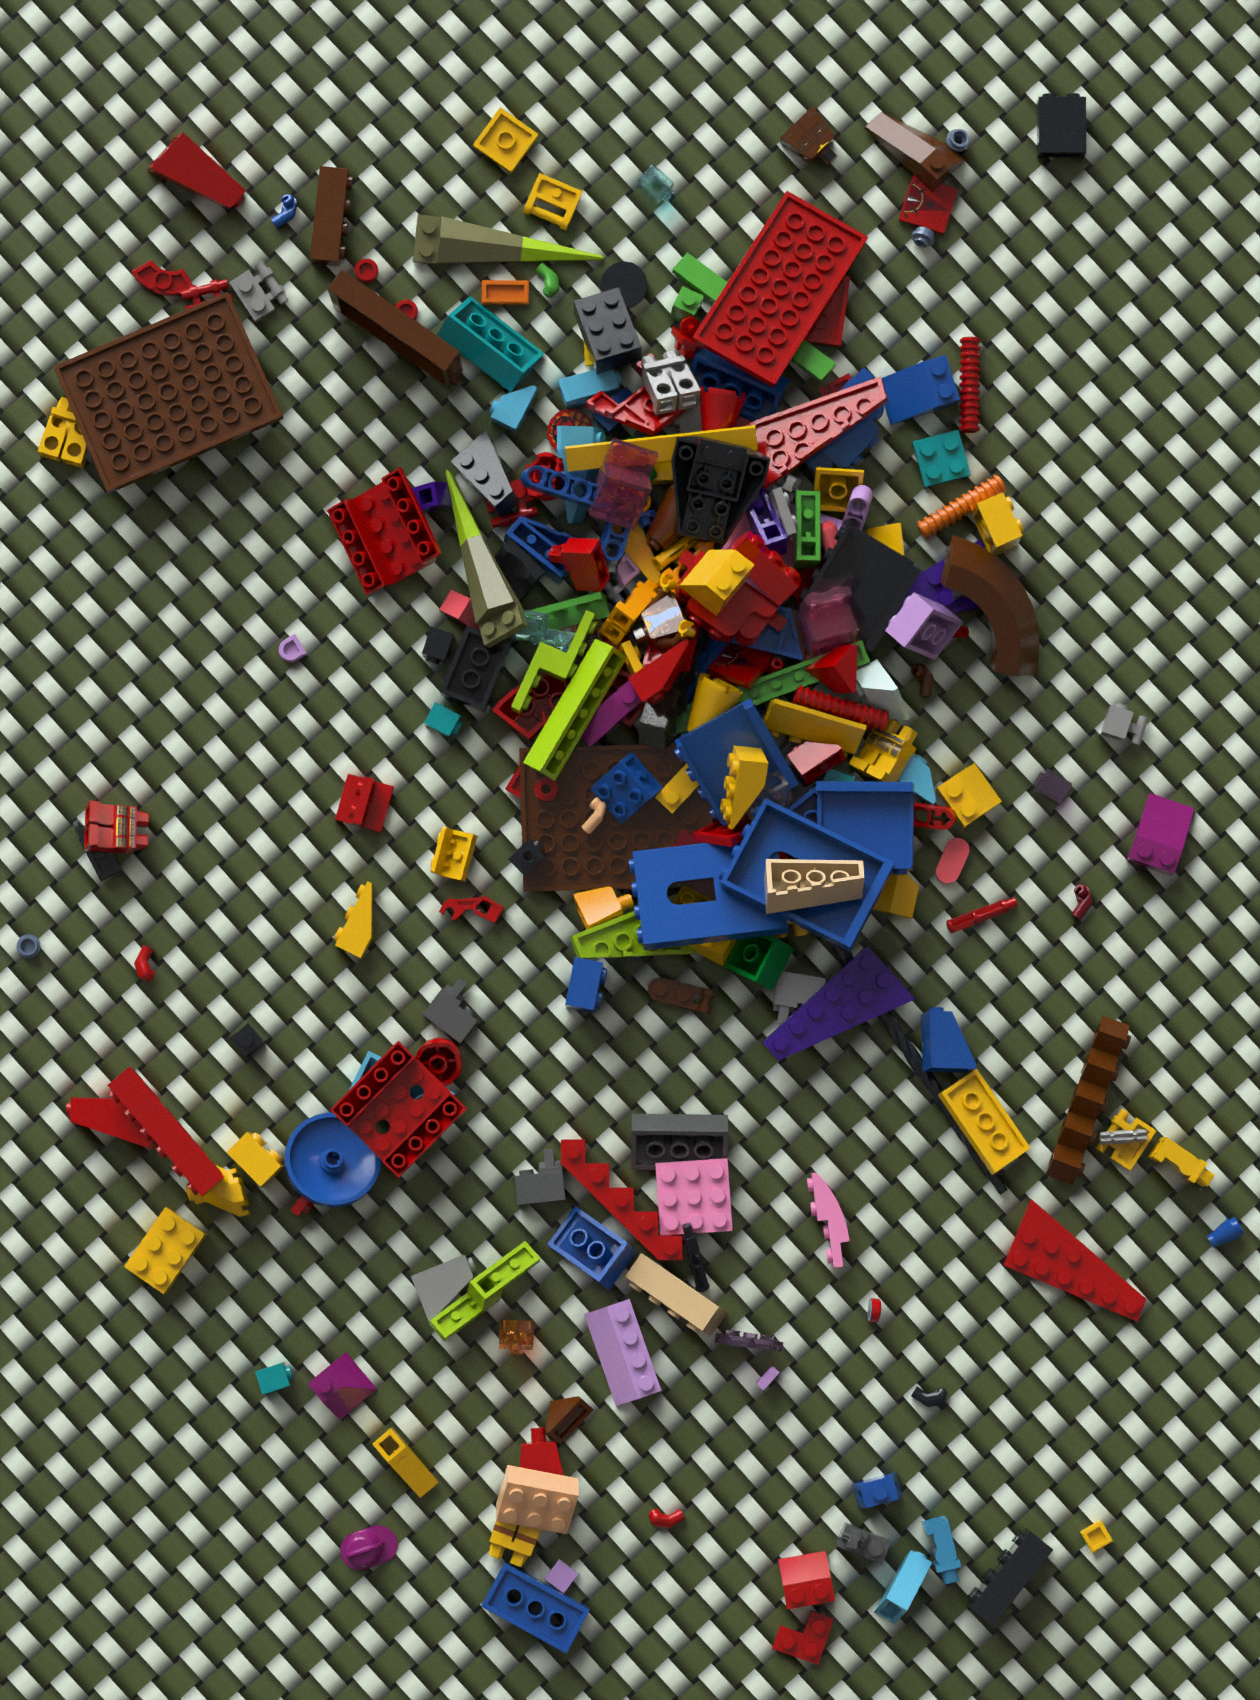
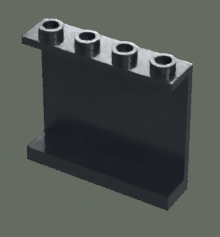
M849 523L846 528L840 527L834 537L838 542L833 549L831 547L827 549L822 558L826 562L822 569L818 567L815 569L810 578L813 584L810 589L804 588L798 598L801 601L798 608L801 610L806 608L856 639L862 640L866 644L865 648L873 652L888 627L889 621L896 614L923 567Z

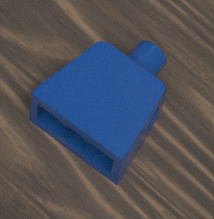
M896 1472L852 1484L858 1508L873 1507L898 1500L903 1496Z

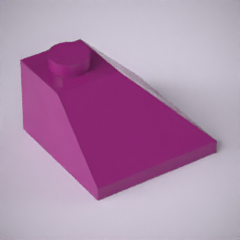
M347 1352L308 1383L319 1399L339 1420L377 1390Z

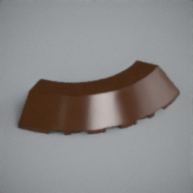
M952 535L940 582L944 587L967 596L982 610L991 630L992 650L989 665L994 671L1014 676H1035L1039 660V629L1032 602L1025 588L1011 569L996 555L976 543Z

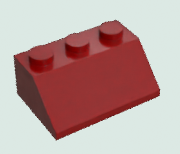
M748 531L732 543L730 550L736 549L754 564L748 578L778 606L799 587L801 582L799 573L793 567L786 566L782 562V557L776 551L768 549L765 546V541L758 534Z

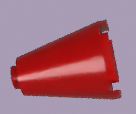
M699 387L701 390L699 400L701 431L734 428L747 394L741 392V397H737L736 391L709 387L708 392H704L705 388Z

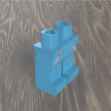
M944 1515L921 1521L925 1534H931L934 1544L932 1554L936 1559L933 1561L937 1573L941 1572L942 1580L945 1584L959 1581L956 1568H960L961 1564L956 1556L948 1519Z

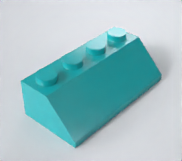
M471 296L448 315L437 333L441 339L460 351L466 359L470 360L510 392L524 381L545 354Z

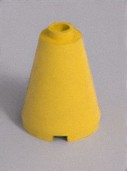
M701 672L697 680L687 731L690 732L735 707L744 693L739 692L740 689L719 678L712 681L708 679L709 674Z

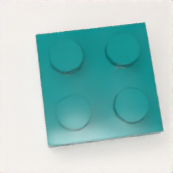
M959 430L912 442L924 488L970 477L971 474Z

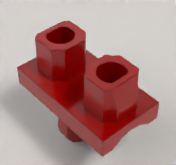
M692 316L686 317L681 321L680 330L672 326L671 334L676 338L674 348L680 351V355H683L684 358L694 359L697 348L703 347L692 342V337L700 326V322Z

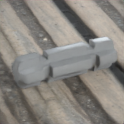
M1137 1129L1134 1132L1133 1130L1113 1131V1133L1107 1131L1101 1132L1099 1138L1102 1145H1108L1112 1142L1114 1144L1134 1143V1141L1137 1143L1146 1142L1147 1131L1145 1129Z

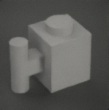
M1116 703L1115 706L1110 705L1100 735L1123 742L1128 732L1133 734L1131 743L1140 746L1148 718L1139 716L1137 724L1132 723L1131 719L1134 712L1129 711V706Z

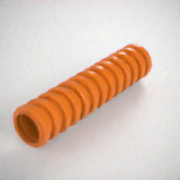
M993 475V479L988 478L986 483H980V487L975 486L973 491L968 490V494H962L960 499L957 497L955 502L950 501L948 506H942V510L937 509L935 514L930 513V517L923 518L924 521H917V527L922 536L929 540L931 535H937V531L942 532L944 527L949 528V524L954 525L956 520H962V516L967 517L969 512H973L977 503L1002 492L1005 494L1006 487L999 476Z

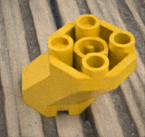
M217 1166L226 1178L205 1196L195 1195L186 1187L189 1201L195 1200L196 1204L207 1202L239 1217L251 1214L250 1210H245L244 1207L248 1206L249 1203L242 1178L235 1176L236 1173H239L238 1168L226 1170Z

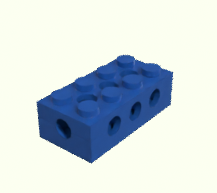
M506 1561L481 1605L486 1610L566 1654L590 1611L588 1606ZM512 1589L518 1590L521 1593V1599L516 1602L511 1601L508 1598V1592ZM533 1601H538L542 1604L543 1609L539 1613H533L529 1609V1604ZM554 1613H560L564 1617V1621L560 1625H555L551 1622L550 1616Z

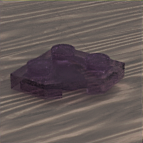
M726 1329V1334L716 1333L715 1343L781 1352L783 1349V1342L774 1341V1336L760 1334V1338H757L758 1334L743 1332V1336H740L741 1331Z

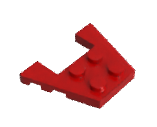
M642 361L636 363L635 370L642 375ZM645 385L621 404L615 402L602 390L586 401V408L650 436L656 435L686 411V409L678 410L676 406V411L655 415L653 402Z

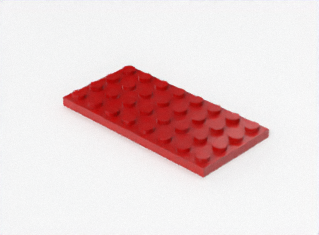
M786 191L693 335L692 342L774 388L866 244L868 236Z

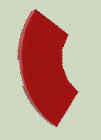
M152 260L131 271L135 279L143 287L163 296H182L181 291L188 290L190 286H193L184 269L165 271L157 267Z

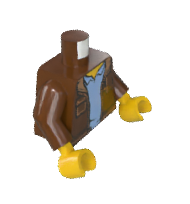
M663 574L661 576V587L656 597L641 614L645 626L633 631L639 644L651 639L657 649L670 650L686 638L695 639V630L691 629L694 623L687 620L681 602L674 592H671V589L678 587L677 581L671 580L673 578L671 574Z

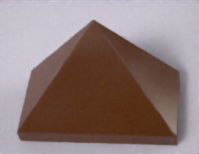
M579 1396L550 1401L546 1432L561 1445L594 1409Z

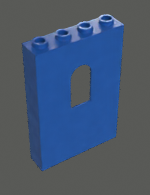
M765 798L762 804L758 803L752 814L755 818L751 825L747 824L741 834V837L744 839L740 846L735 845L730 855L732 861L729 867L724 866L719 875L721 888L766 910L765 864L766 859H769L772 854L784 852L798 860L863 861L864 886L862 899L773 913L851 952L895 868V862Z
M701 843L633 851V859L629 860L630 874L635 873L636 882L631 883L633 897H638L639 904L634 906L635 919L641 921V929H637L638 943H643L644 950L788 934L787 920L773 913L766 914L765 909L721 888L719 875L724 866L729 867L732 861L730 855L735 845L729 847ZM779 853L772 854L769 859H779ZM714 879L716 901L676 905L670 902L667 897L669 886L675 882Z

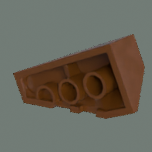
M882 112L864 128L931 191H934L965 161L957 152L952 151L946 143Z

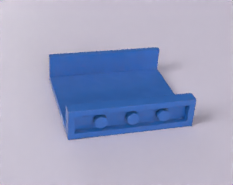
M751 698L675 740L677 748L674 751L680 762L686 761L689 767L686 769L692 782L697 780L700 786L697 789L703 802L709 801L712 806L708 809L714 821L720 820L723 826L727 825V822L723 819V813L720 812L721 799H725L726 796L724 778L729 776L730 767H727V757L729 753H732L733 745L762 748L768 761L765 786L754 801L785 784H788L790 789L798 785L792 770Z

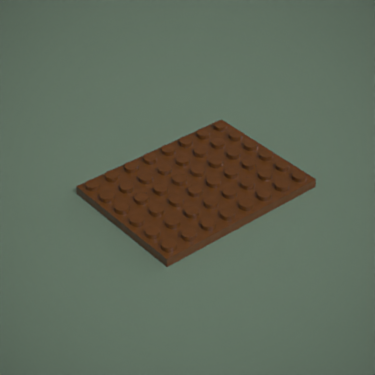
M228 292L53 366L108 494L284 419Z
M647 744L592 746L591 748L589 746L575 747L555 780L558 785V793L550 801L540 800L534 792L536 782L546 776L523 763L531 748H519L522 845L528 839L532 842L536 839L546 849L542 852L545 857L526 876L523 875V892L594 890L608 886L612 887V889H632L631 883L636 882L635 873L630 874L629 860L633 859V851L672 847L681 829H685L693 834L695 831L712 824L713 817L708 810L712 806L708 800L703 802L697 791L700 788L698 786L673 813L665 808L655 798L656 795H654L622 824L606 808L602 822L591 834H588L582 828V825L595 812L589 807L590 803L597 797L592 792L591 787L617 763L633 752L664 788L686 764V761L680 762L674 751L677 745ZM548 784L542 786L543 793L547 794L551 791V787ZM526 851L524 853L525 860L529 861L533 858L532 852ZM675 882L671 884L669 888L682 887L684 884L681 882Z

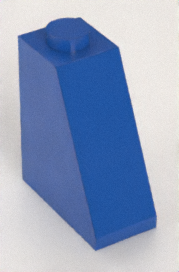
M942 1007L929 1008L928 1012L921 1015L923 1072L969 1073L977 1069L976 1062L952 1011H944Z

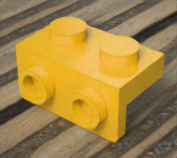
M443 826L437 837V848L435 855L431 859L430 872L441 877L465 882L478 836Z

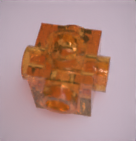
M500 1319L499 1349H509V1354H523V1350H533L534 1321Z

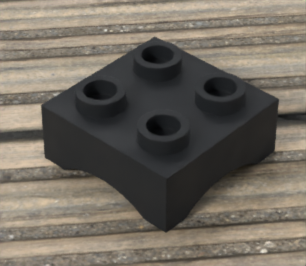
M512 539L505 543L494 557L519 602L524 600L545 573Z

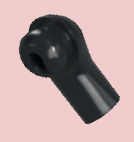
M917 1386L912 1392L911 1397L927 1407L942 1405L947 1401L948 1392L945 1388L939 1387L935 1392L927 1393Z

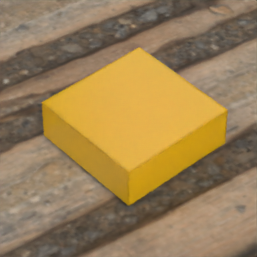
M1101 1520L1080 1531L1092 1554L1113 1542Z

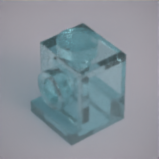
M654 164L637 181V187L640 190L642 189L658 204L661 200L664 202L668 201L674 193L672 190L674 182ZM655 184L661 185L662 189L660 191H655L653 189V186Z

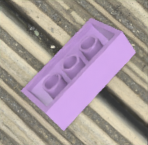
M630 1298L584 1314L615 1405L624 1404L660 1392L661 1388Z

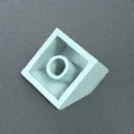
M877 659L857 670L856 692L859 696H862L859 699L862 706L867 704L868 708L873 706L875 710L878 708L882 712L887 710L889 712V719L908 720L910 718L898 687Z

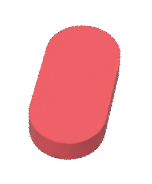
M954 838L947 843L935 871L936 877L940 882L951 884L958 879L970 851L969 845L964 839Z

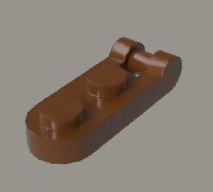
M655 978L648 985V994L652 1000L705 1014L711 1013L712 1007H710V1003L716 993L714 990L665 978ZM695 994L702 995L701 1004L693 1003Z

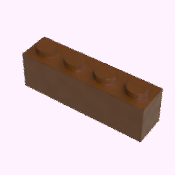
M320 166L310 252L311 264L340 266V260L345 259L346 246L342 245L343 236L347 237L348 222L344 221L345 213H350L351 199H347L348 190L352 191L353 176H349L347 168Z

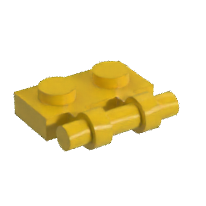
M1121 1108L1118 1115H1114L1111 1119L1112 1124L1107 1131L1113 1133V1131H1119L1121 1128L1123 1130H1133L1134 1132L1137 1129H1145L1147 1131V1141L1139 1143L1134 1141V1143L1114 1144L1112 1142L1108 1145H1102L1099 1142L1096 1149L1104 1154L1107 1147L1110 1146L1114 1151L1109 1158L1131 1171L1156 1133V1130L1137 1117L1131 1125L1128 1124L1125 1120L1130 1113Z

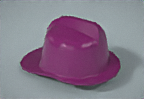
M381 1525L353 1532L346 1536L341 1544V1558L349 1568L354 1570H365L381 1565L391 1560L395 1555L398 1547L397 1538L393 1531Z

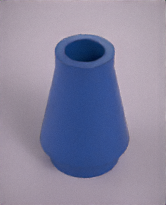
M1235 1217L1227 1218L1211 1234L1207 1235V1238L1213 1248H1216L1219 1245L1240 1239L1244 1231Z

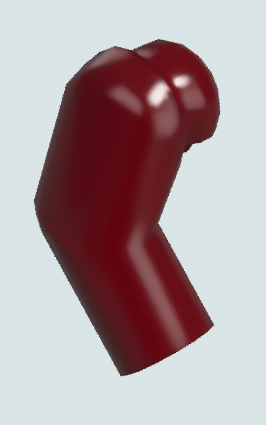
M1078 884L1074 888L1078 905L1071 913L1072 916L1080 921L1093 904L1090 889L1084 884Z

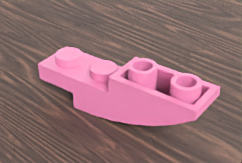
M811 1173V1178H807L808 1192H813L814 1202H810L812 1217L816 1216L817 1221L827 1220V1225H823L824 1239H829L830 1249H826L827 1262L832 1263L833 1268L843 1267L840 1243L850 1241L844 1215L838 1201L825 1181L817 1173Z

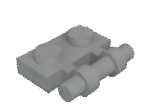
M263 261L255 265L259 271L257 276L254 277L250 270H247L229 282L255 323L275 311L271 304L273 300L277 298L281 305L289 300L285 295V289L277 283L273 277V271L270 267L267 268ZM264 281L271 289L268 294H265L260 287V284Z
M782 487L772 490L769 493V498L787 538L790 539L797 533L798 523L795 516L790 514L788 494L786 492L783 493Z

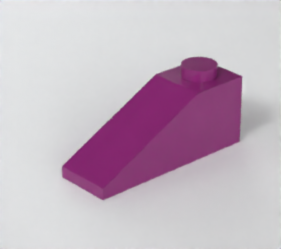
M630 681L625 683L597 708L581 736L590 748L644 703Z

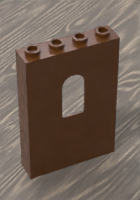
M341 269L328 288L335 310L450 389L453 384L456 386L464 375L462 373L463 367L460 351Z

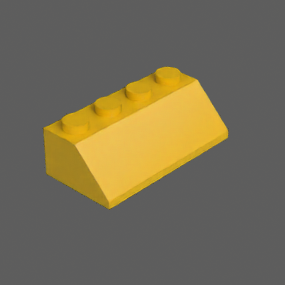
M776 698L768 701L763 721L772 737L787 736L789 737V742L802 745L803 741L839 745L845 758L856 753L867 725Z

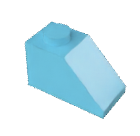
M532 385L502 395L499 401L494 400L489 410V413L492 414L491 421L517 434L538 392L537 387Z
M917 754L915 756L911 755L897 782H913L914 795L925 803L933 805L936 799L930 767L926 765L927 761Z

